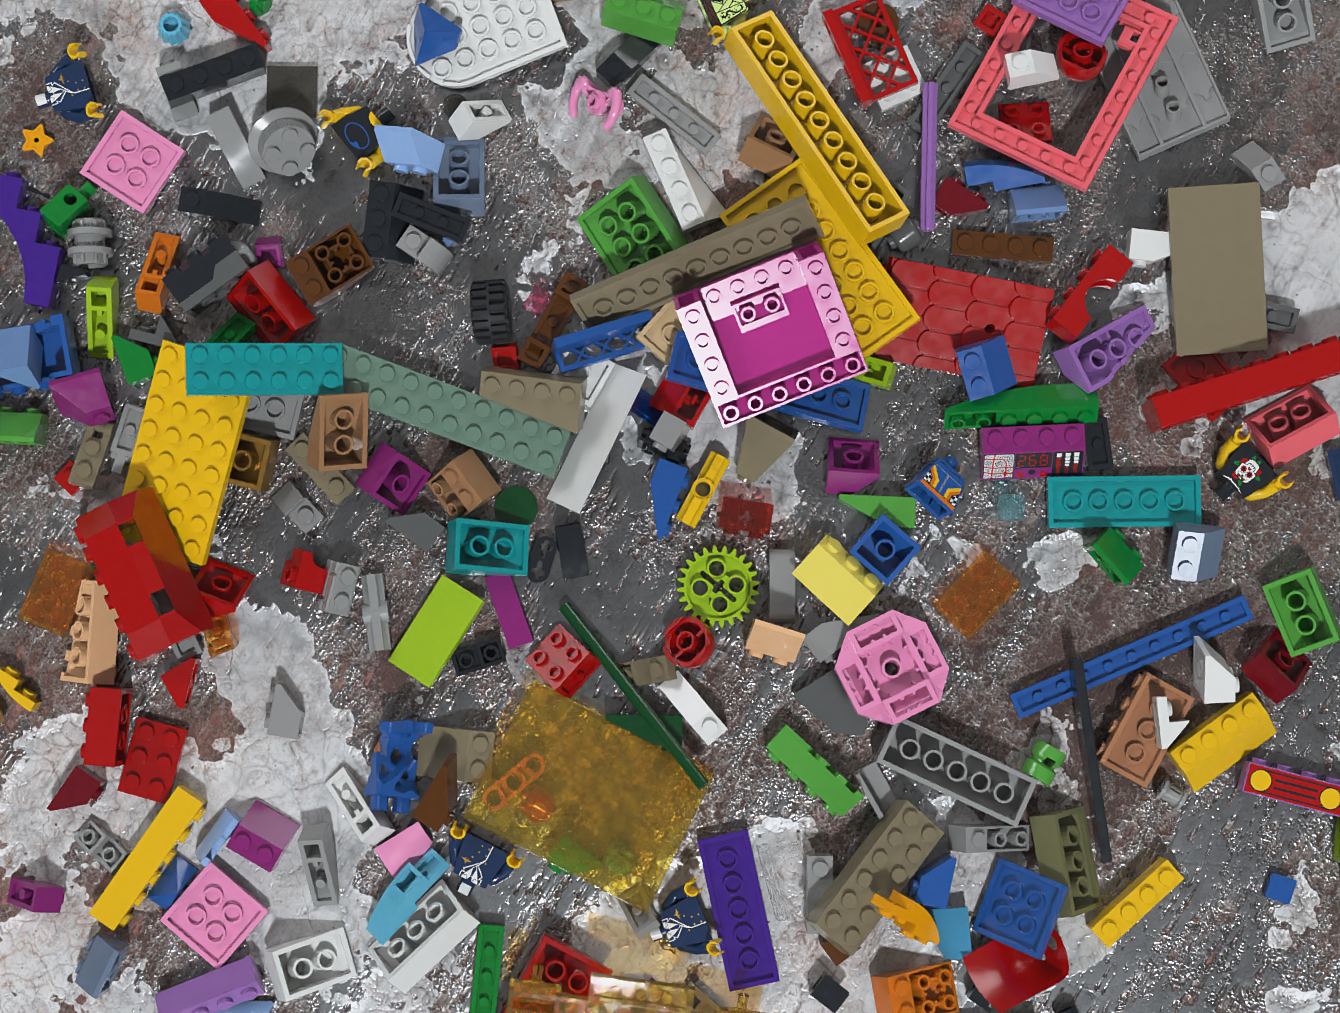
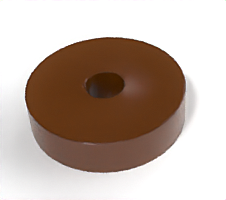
M877 3L868 5L863 10V13L876 17L879 11ZM884 3L897 32L899 27L898 15L891 6ZM860 17L858 29L870 33L874 22ZM884 25L880 28L875 27L872 35L886 40L889 30ZM870 39L869 43L882 45V43Z

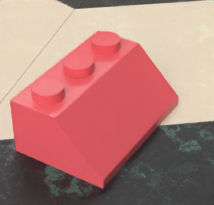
M1310 384L1243 419L1248 432L1251 431L1250 436L1260 454L1273 469L1340 434L1336 412Z

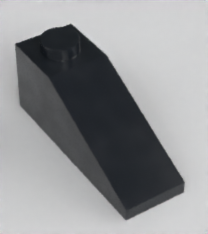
M632 35L596 69V75L609 89L612 87L620 89L662 44Z
M181 186L178 211L183 216L259 226L262 201L207 189Z

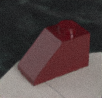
M83 764L77 765L47 809L55 811L86 805L93 801L98 802L106 791L103 787L107 781Z

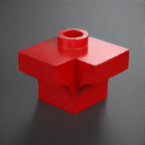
M294 548L291 560L286 559L280 584L322 595L328 570L316 566L313 561V553Z

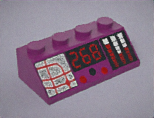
M1084 423L991 427L978 430L981 481L1083 476L1086 450Z

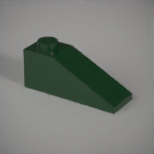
M640 714L605 715V720L655 746H661V751H668ZM657 714L682 747V715Z

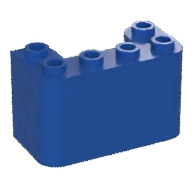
M64 314L49 316L50 321L41 319L40 322L25 324L31 325L43 345L41 385L37 391L50 390L48 384L50 381L81 373L72 318ZM0 377V399L3 398L2 394L12 392V396L27 394L28 389H33L32 387Z

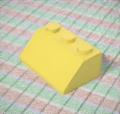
M828 533L792 572L803 585L848 626L884 586L874 574L863 567L858 559L849 554L841 546L840 542L832 538Z

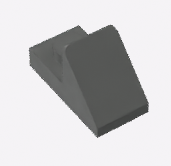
M162 315L159 317L155 334H153L154 329L139 326L138 330L130 328L128 336L133 341L161 347L163 340L181 344L168 320Z

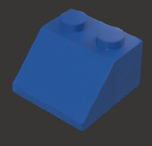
M1004 335L954 349L970 401L994 395L1017 384Z
M882 513L852 544L849 552L888 586L922 547Z
M946 852L916 871L915 877H911L907 890V892H910V897L913 901L946 910L957 861L955 856Z

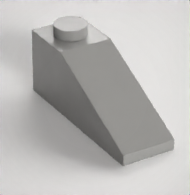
M330 823L306 824L297 842L313 906L338 905L336 852Z

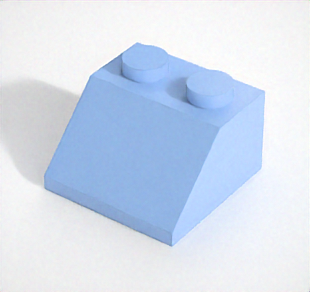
M375 125L374 131L384 162L394 166V171L402 174H408L409 171H412L422 176H426L427 172L438 173L445 148L444 143L412 127Z

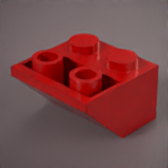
M664 377L649 406L661 413L665 410L686 422L689 428L693 430L711 396L707 391L667 381Z

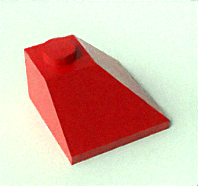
M208 557L206 565L202 566L194 580L211 617L215 618L237 610L255 579V575Z

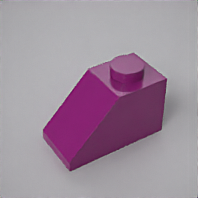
M11 877L7 902L31 912L60 913L61 905L64 902V887L50 882Z

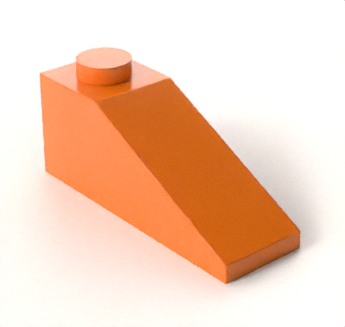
M155 232L134 292L138 310L163 314L170 290L164 284L162 278L166 276L165 272L169 268L176 265L181 240L180 236Z

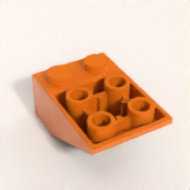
M951 961L892 970L871 976L877 1013L960 1012Z

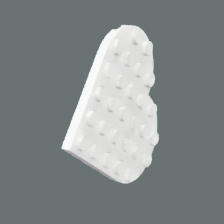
M551 0L421 1L462 29L460 41L455 50L416 66L426 78L444 87H470L569 47ZM418 5L415 8L410 24H408L406 35L407 48L414 64V20Z

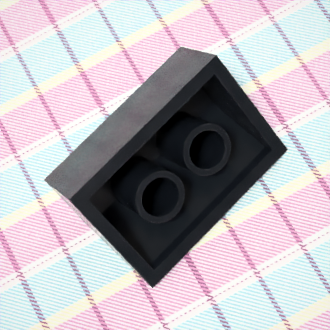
M370 180L362 241L364 248L372 261L415 266V259L396 246L410 224L391 217V213L400 192L423 201L424 190L398 183Z

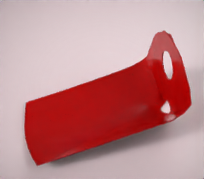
M1053 929L1051 936L1056 941L1057 949L1053 950L1047 945L1044 953L1045 960L1036 959L997 940H992L962 957L976 988L999 1013H1004L1038 993L1060 983L1069 974L1068 955L1061 936L1055 929Z

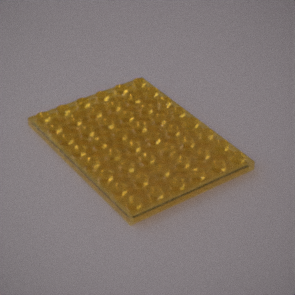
M534 680L462 817L646 913L703 800L714 774L697 766L709 781L705 787L698 790L669 751H661V746H655L605 720V717Z

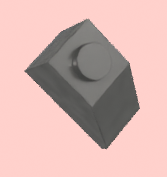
M434 512L431 515L418 513L389 517L386 521L427 553L432 550L447 530L443 526L445 521Z

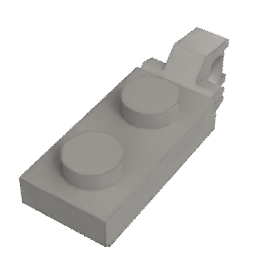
M126 403L110 449L112 451L110 458L115 459L111 470L114 473L124 475L128 463L130 464L145 408Z

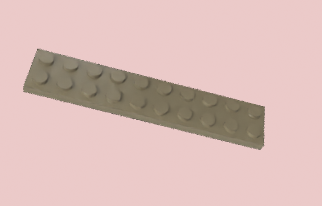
M804 194L570 294V302L586 328L594 327L655 309L673 301L675 296L824 237V232Z

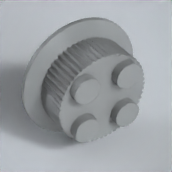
M291 107L276 108L263 114L253 124L248 136L249 153L255 163L264 170L285 176H294L296 173L306 169L310 162H312L313 157H315L318 143V132L313 120L303 111Z

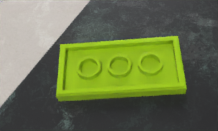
M442 574L388 661L427 687L432 688L484 606L485 601Z

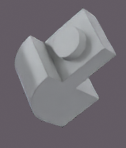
M411 224L396 244L398 248L439 277L454 257L448 249Z

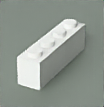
M666 128L643 137V146L683 235L720 220L719 214L725 211L724 207L672 142Z

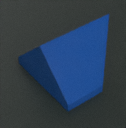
M422 2L418 5L414 20L415 66L455 50L458 47L462 34L461 28Z

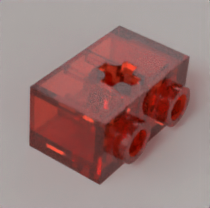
M724 496L718 527L723 528V533L738 535V531L749 532L748 537L763 539L764 535L768 536L770 533L774 504ZM744 512H749V517L753 518V522H748L747 526L742 525L743 521L738 519Z

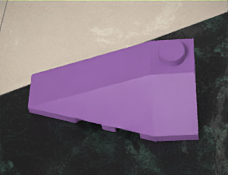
M1142 305L1074 340L1072 343L1054 351L1053 354L1064 376L1086 393H1091L1113 379L1117 370L1129 360L1128 357L1136 348L1140 347L1156 326L1146 306Z

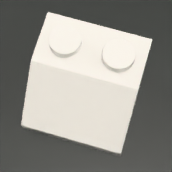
M1194 636L1193 685L1204 704L1235 702V693L1239 692L1240 686L1239 679L1234 676L1232 667H1229L1225 659L1200 636Z

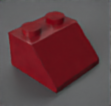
M1275 628L1247 656L1240 670L1263 691L1265 696L1277 705L1298 689L1312 662L1304 654L1291 658L1281 632Z

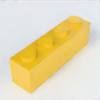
M1159 857L1089 921L1086 926L1102 944L1109 948L1184 880L1183 876L1167 859Z

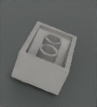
M1250 0L1266 54L1316 40L1309 0Z

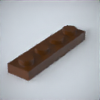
M953 229L950 256L1051 264L1054 237Z

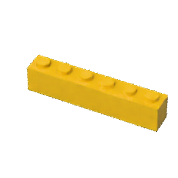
M185 785L177 786L88 914L112 931L120 928V926L124 928L133 916L130 914L131 910L135 905L139 907L148 894L145 893V890L150 884L154 886L161 877L160 869L164 863L168 865L176 856L177 852L174 849L178 843L181 842L183 844L192 832L189 829L194 821L198 823L207 810L204 806L207 804V801Z

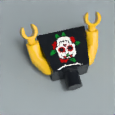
M1243 425L1237 426L1235 434L1218 451L1215 463L1217 470L1214 474L1222 483L1212 493L1221 502H1224L1231 494L1238 500L1244 498L1248 501L1264 499L1280 491L1282 488H1290L1295 480L1290 483L1284 482L1283 477L1288 475L1289 471H1284L1278 479H1275L1278 475L1247 443L1251 431L1244 436L1239 434Z

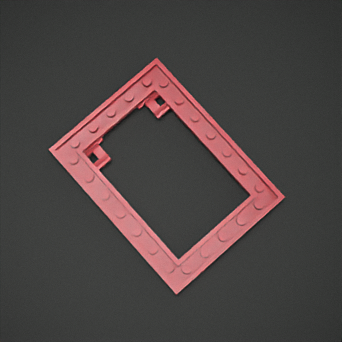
M1130 0L1118 20L1120 21L1119 25L1124 27V30L1116 46L1131 54L1074 157L984 114L1005 77L1003 68L1005 54L1019 51L1037 16L1013 5L951 117L948 128L1086 193L1177 25L1179 17L1142 0ZM1132 35L1139 38L1137 43L1130 40Z

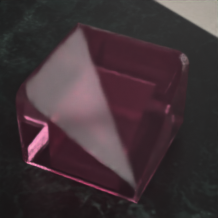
M533 284V290L522 308L536 318L539 317L550 300L549 293Z

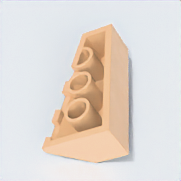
M81 580L75 608L78 619L71 626L70 635L73 636L71 650H66L64 660L68 661L66 672H61L60 680L114 685V678L117 672L115 666L116 652L119 647L118 627L114 619L119 617L115 608L109 610L104 595H107L108 592L105 585L99 586L97 581Z

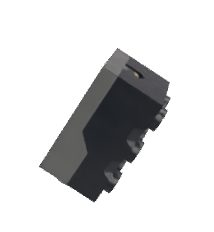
M217 234L207 241L208 247L202 252L197 249L187 255V263L181 267L174 265L165 272L166 276L162 278V281L183 310L196 318L227 296L247 270L252 268L250 264L255 261V255L246 243L232 241L225 234L221 236Z

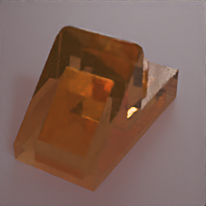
M228 614L212 618L216 627L204 632L211 658L235 649L239 645V641L232 632Z

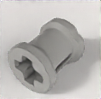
M1165 778L1157 788L1155 798L1158 800L1160 798L1173 805L1174 810L1178 811L1185 803L1189 791L1185 789L1183 791L1170 784V780Z

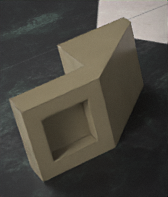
M666 655L618 663L635 687L677 679L675 665L667 659Z

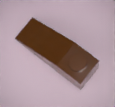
M454 752L444 762L412 817L437 833L443 824L448 827L456 815L452 811L458 802L457 754Z

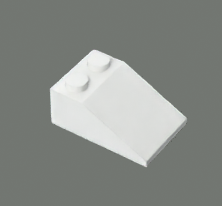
M343 927L289 941L263 951L275 995L279 1001L288 1002L357 976Z

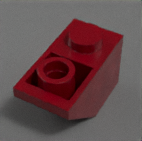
M947 176L936 192L935 211L947 219L984 213L989 204L985 202L986 198L976 191L972 193L964 188L965 184L956 177L951 179Z

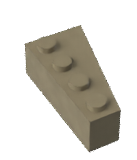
M488 365L481 371L479 396L577 434L583 428L588 378Z

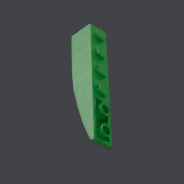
M1075 383L1039 385L1001 391L994 395L973 401L968 400L946 408L944 412V429L1097 422L1099 411L1097 390L1086 393Z

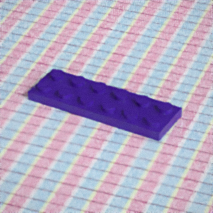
M744 829L697 839L717 935L723 941L719 944L721 951H725L722 953L729 991L780 981L748 830Z

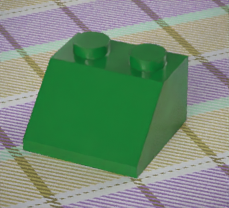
M1108 527L1083 548L1116 586H1126L1144 567L1141 563L1143 558L1133 547L1129 549L1123 542L1126 538L1117 528L1113 530L1111 527Z

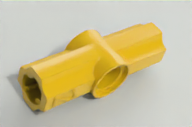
M710 452L676 519L688 526L696 527L731 462L730 460L718 453ZM699 483L709 485L710 493L707 496L702 497L696 493V486Z

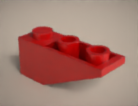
M199 0L218 28L250 44L256 43L258 48L266 52L272 50L268 45V42L271 40L263 28L257 30L253 24L256 21L253 14L248 8L243 10L238 4L241 0Z

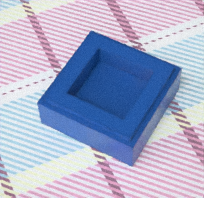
M1270 872L1263 896L1289 905L1297 881Z

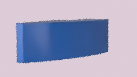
M976 159L964 162L967 186L993 182L994 191L1045 182L1044 173L1015 161Z

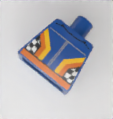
M946 456L944 459L938 457L924 465L904 489L936 519L940 520L954 513L964 485V478L955 471L958 466L955 458L951 456Z

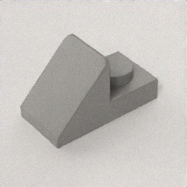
M291 481L286 483L272 497L280 510L286 516H289L305 534H308L325 518Z
M639 885L617 898L638 939L661 926L656 912Z

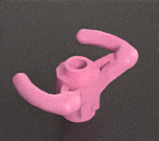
M579 76L570 93L568 104L569 116L572 118L577 117L578 101L582 91L587 97L589 112L593 115L607 117L602 127L605 131H609L624 109L621 90L617 87H612L610 90L604 91L598 89L587 76Z

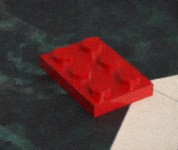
M139 716L117 791L166 804L171 796L189 729Z

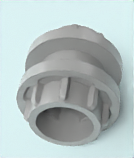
M79 218L72 221V228L67 230V238L74 240V247L67 249V256L73 258L75 267L92 269L107 266L108 258L113 257V249L105 247V240L112 238V230L107 228L106 221L100 218Z

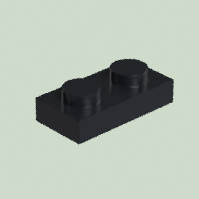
M1107 417L1097 418V422L1084 423L1087 471L1114 468Z

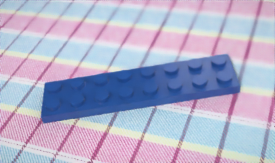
M677 330L674 336L665 380L709 392L685 332ZM847 379L771 410L860 434L863 431L871 384Z

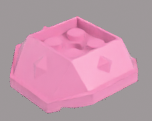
M892 609L845 634L834 671L857 715L895 725L940 702L949 666L926 622ZM886 663H893L897 667L896 675L891 676L885 672L884 667Z

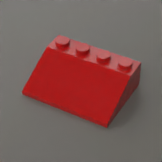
M543 931L500 1013H591L613 970L567 942Z

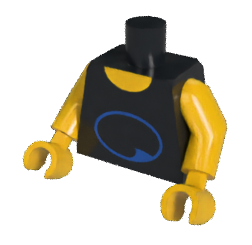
M359 105L342 107L331 111L323 109L318 113L316 119L321 117L326 120L320 126L322 129H326L330 123H334L331 127L358 159L355 170L359 167L366 169L362 175L363 177H368L371 169L384 162L374 127L375 125H388L395 119V116L387 106L376 115L367 106L361 107Z

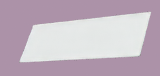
M618 364L615 365L590 408L583 423V428L579 431L547 499L580 514L647 375Z

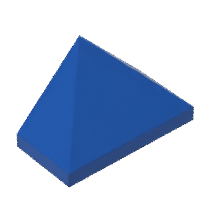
M177 854L147 897L168 911L198 868Z

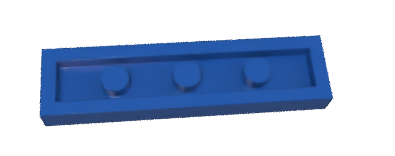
M643 311L554 338L551 348L560 373L565 374L647 349L643 344L631 338L635 331L642 330L652 319L650 311ZM616 337L626 341L623 349L615 350L609 347L608 344L612 338ZM589 345L602 348L600 355L597 357H591L585 354L584 351ZM571 352L577 355L578 358L574 364L565 366L561 354Z

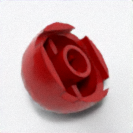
M1070 32L1060 39L1056 51V63L1059 70L1065 77L1076 82H1085L1095 78L1103 70L1108 57V49L1106 50L1104 45L1101 48Z
M680 617L673 621L665 631L664 637H666L665 646L663 645V651L667 659L673 664L684 668H696L706 663L713 655L715 637L711 628L702 620L695 617Z

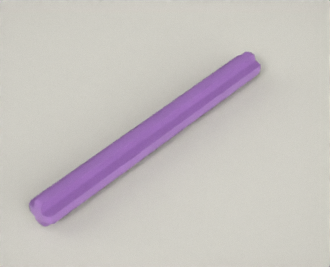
M935 82L923 83L920 230L924 232L935 230L938 84Z

